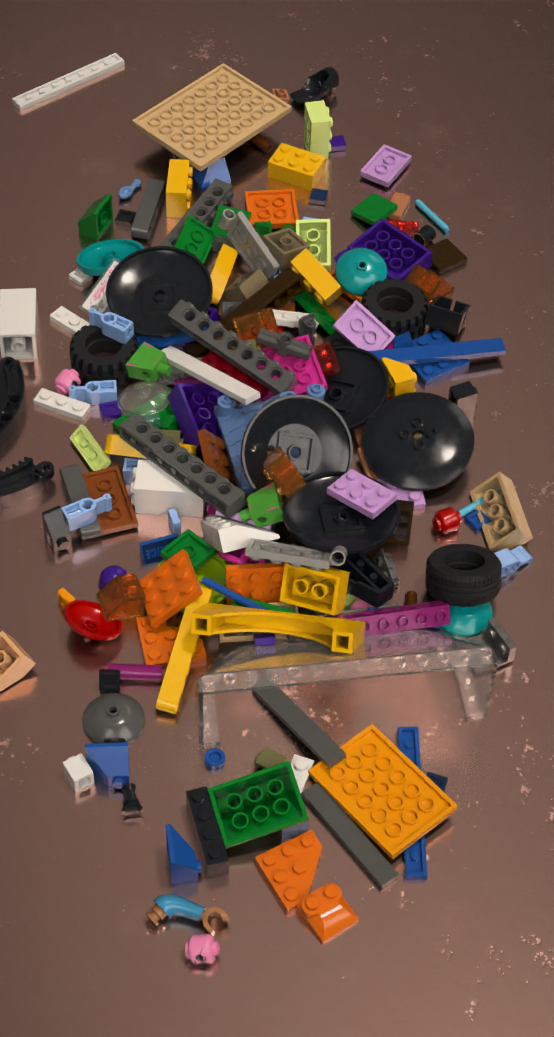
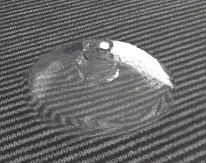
M157 381L136 382L126 387L119 394L117 406L121 413L130 417L137 413L141 417H148L161 412L169 405L170 402L167 396L170 394V390L166 385Z

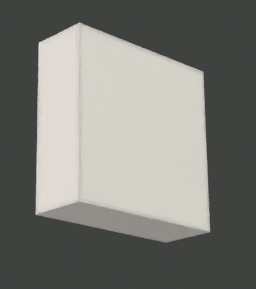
M77 268L69 274V279L82 287L93 279V275L85 274Z

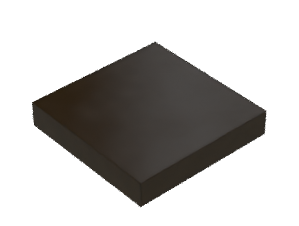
M447 238L427 247V249L432 251L431 267L440 275L467 262V257Z

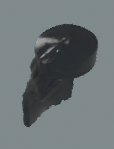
M326 67L309 76L302 89L290 93L291 98L294 99L297 105H305V102L319 101L323 96L328 95L331 90H335L338 87L339 76L337 71L332 67Z

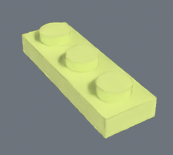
M80 424L70 436V440L93 471L108 468L112 462L86 426Z

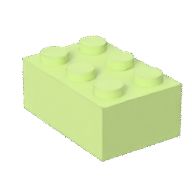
M324 100L305 102L303 142L306 151L325 156L326 159H329V152H331V144L329 142L332 140L330 127H333L332 117H329V107H326Z
M330 219L296 220V234L310 245L309 252L330 273Z

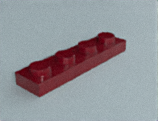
M210 351L200 360L259 391L261 398L253 402H259L268 394V388L215 352Z

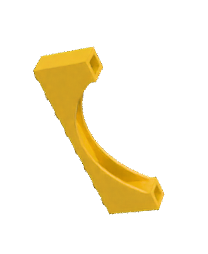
M216 603L204 604L192 613L191 634L211 636L231 632L280 633L314 640L328 646L333 652L352 654L364 642L365 622Z

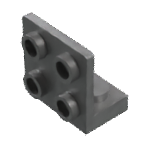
M496 617L488 620L486 632L468 639L459 645L479 675L514 661L517 649L516 644Z

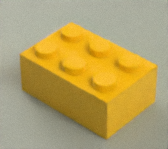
M281 143L268 161V177L312 191V188H315L325 173L326 157Z
M170 159L166 187L167 218H182L191 208V202H188L192 199V191L190 189H193V180L190 178L193 175V167H190V160Z
M307 248L290 262L292 267L290 269L301 275L305 289L309 293L311 291L314 293L315 300L320 305L324 304L327 308L342 294L339 283Z
M285 562L279 601L335 616L344 611L350 572L329 567V569L313 570L310 569V566L294 567L290 563Z

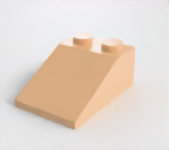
M4 631L0 632L1 692L22 679L36 664L18 642Z

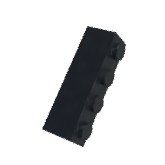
M207 786L186 791V805L207 879L229 874V860Z

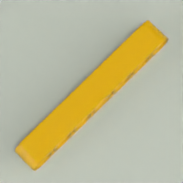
M200 585L203 594L185 608L155 710L174 715L177 713L200 637L199 634H191L192 613L204 604L210 603L213 589Z

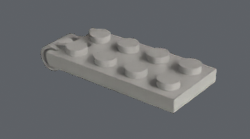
M225 209L218 221L219 228L229 230L226 234L249 269L253 271L261 268L270 282L280 267L277 260L273 257L242 211L236 215L233 210Z
M251 538L245 551V556H250L252 560L268 559L271 563L275 564L287 562L294 567L310 566V569L313 570L329 569L332 565L341 566L345 563L348 555L346 548L341 545L335 546L331 553H326L309 547ZM339 552L344 558L337 559L334 553Z

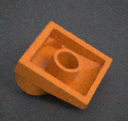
M327 883L307 895L297 905L296 909L322 944L359 921L355 912L342 896L340 887L333 883Z

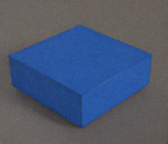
M410 332L395 336L393 338L394 348L412 347L413 343Z
M478 510L464 518L476 532L481 530L483 522L480 523ZM481 511V514L485 519L484 523L488 524L489 522H491V520Z

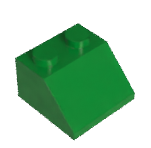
M107 194L94 201L91 207L87 208L83 217L79 218L78 227L80 235L95 240L100 238L113 221L112 194Z

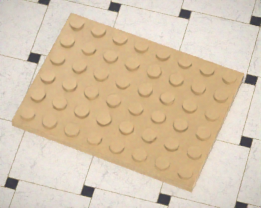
M223 63L133 119L132 126L182 160H190V165L201 172L292 112V106Z

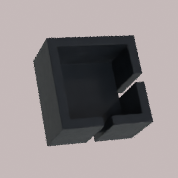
M438 295L429 304L424 324L429 325L431 329H441L447 334L458 335L467 323L471 305L456 301L454 309L451 311L453 299Z

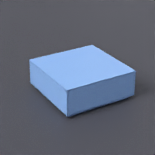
M175 508L169 509L168 522L173 534L177 533V535H180L181 521Z

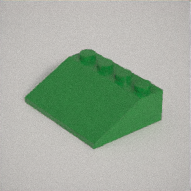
M290 761L208 788L226 849L309 821Z

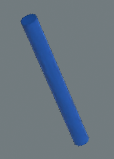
M205 576L201 581V584L245 607L269 610Z

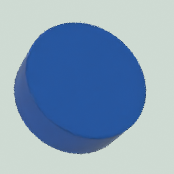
M213 748L206 752L204 762L207 768L219 770L225 765L226 757L222 750Z

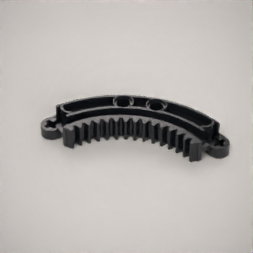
M4 357L0 361V447L12 436L18 427L26 403L23 370L19 360H15L12 357Z
M24 457V462L18 461V466L12 464V469L6 467L5 472L0 470V509L20 504L46 490L45 483L52 479L55 474L54 465L49 461H43L38 465H34L32 458Z

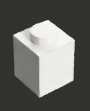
M82 753L77 756H71L62 762L64 775L75 793L94 784V773Z

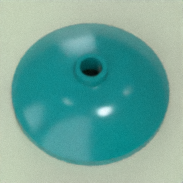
M354 248L345 252L339 258L335 270L336 279L339 285L348 293L363 296L368 287L372 284L375 285L377 281L381 280L382 282L387 278V266L384 259L377 252L367 248Z
M490 602L473 607L449 605L450 625H443L441 629L456 637L477 636L487 629L488 620L492 619L493 616L492 606Z

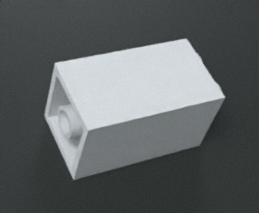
M36 288L0 289V349L2 359L4 357H12L15 360L38 359L39 313Z
M138 460L137 467L133 468L134 482H131V493H134L132 494L131 504L135 505V513L168 515V510L175 508L178 516L204 517L205 501L151 460Z

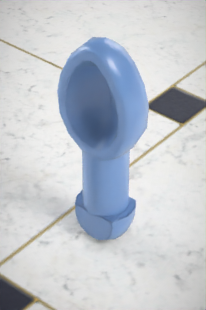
M136 179L130 186L122 187L119 190L118 197L120 199L130 198L133 191L141 186V181Z

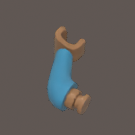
M163 894L153 900L155 905L151 908L152 912L145 914L156 926L159 924L158 920H163L166 916L168 918L180 916L198 922L203 921L204 929L212 936L215 934L214 929L209 925V921L212 918L218 917L223 923H230L228 914L221 908L211 907L206 910V907L174 894Z

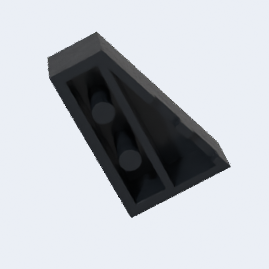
M362 552L348 554L345 563L341 566H330L350 572L347 593L372 606L379 608L393 598L394 583ZM342 554L337 557V559L344 558Z

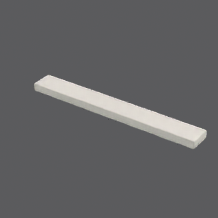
M114 53L11 99L12 104L22 111L125 65L124 60Z
M173 346L161 350L166 354L168 364L245 405L261 398L259 391Z

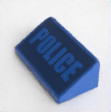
M177 533L139 543L143 564L149 565L162 561L164 558L161 557L160 551L178 537Z

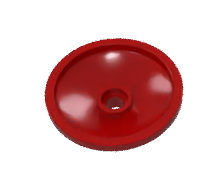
M75 600L68 603L65 607L64 618L67 624L84 638L94 641H109L117 638L122 631V623L118 616L101 604L88 600Z

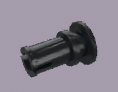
M129 783L124 784L122 787L124 794L122 814L128 818L137 817L142 814L143 806L137 798L136 785L131 783L130 790Z

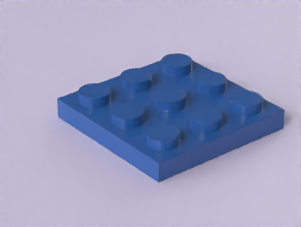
M438 329L412 340V347L453 342L441 329ZM468 359L410 364L409 366L412 372H415L420 381L426 386L468 367L470 361Z

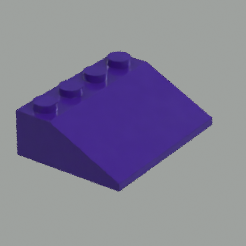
M383 218L347 246L349 250L367 248L377 252L384 259L387 266V277L391 280H394V278L400 281L409 280L420 276L432 266V251Z
M177 383L167 397L185 443L196 445V456H203L197 431L206 429L223 440L214 413V406H217L218 398L226 394L209 385Z

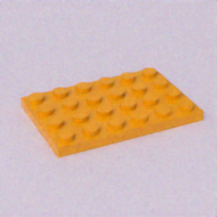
M373 724L340 747L346 753V758L329 769L320 761L308 770L309 776L325 789L392 860L457 811L458 808L454 801Z

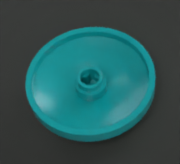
M111 239L97 242L78 253L76 257L77 267L85 274L104 276L114 261L119 263L128 255L144 249L141 243L129 239Z

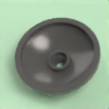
M108 693L95 698L88 704L83 713V729L88 738L94 743H104V739L117 741L118 739L125 738L126 742L130 744L142 733L145 725V714L139 702L131 696L122 693Z

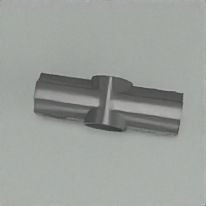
M264 328L260 329L256 340L257 343L275 349L276 353L280 356L293 355L307 361L313 348L312 345L295 340L293 335L288 332L278 334Z

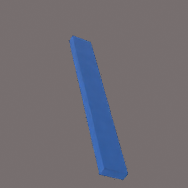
M502 338L368 352L374 354L380 361L386 357L410 365L505 355L506 348Z
M397 727L398 749L421 770L418 727ZM424 835L403 851L405 880H427Z

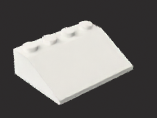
M215 514L206 516V520L200 521L205 542L222 553L247 547L251 538L266 541L280 538L279 534L268 529L220 517Z

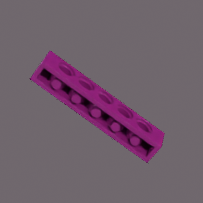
M433 601L327 617L365 622V637L450 625L449 604L443 601Z

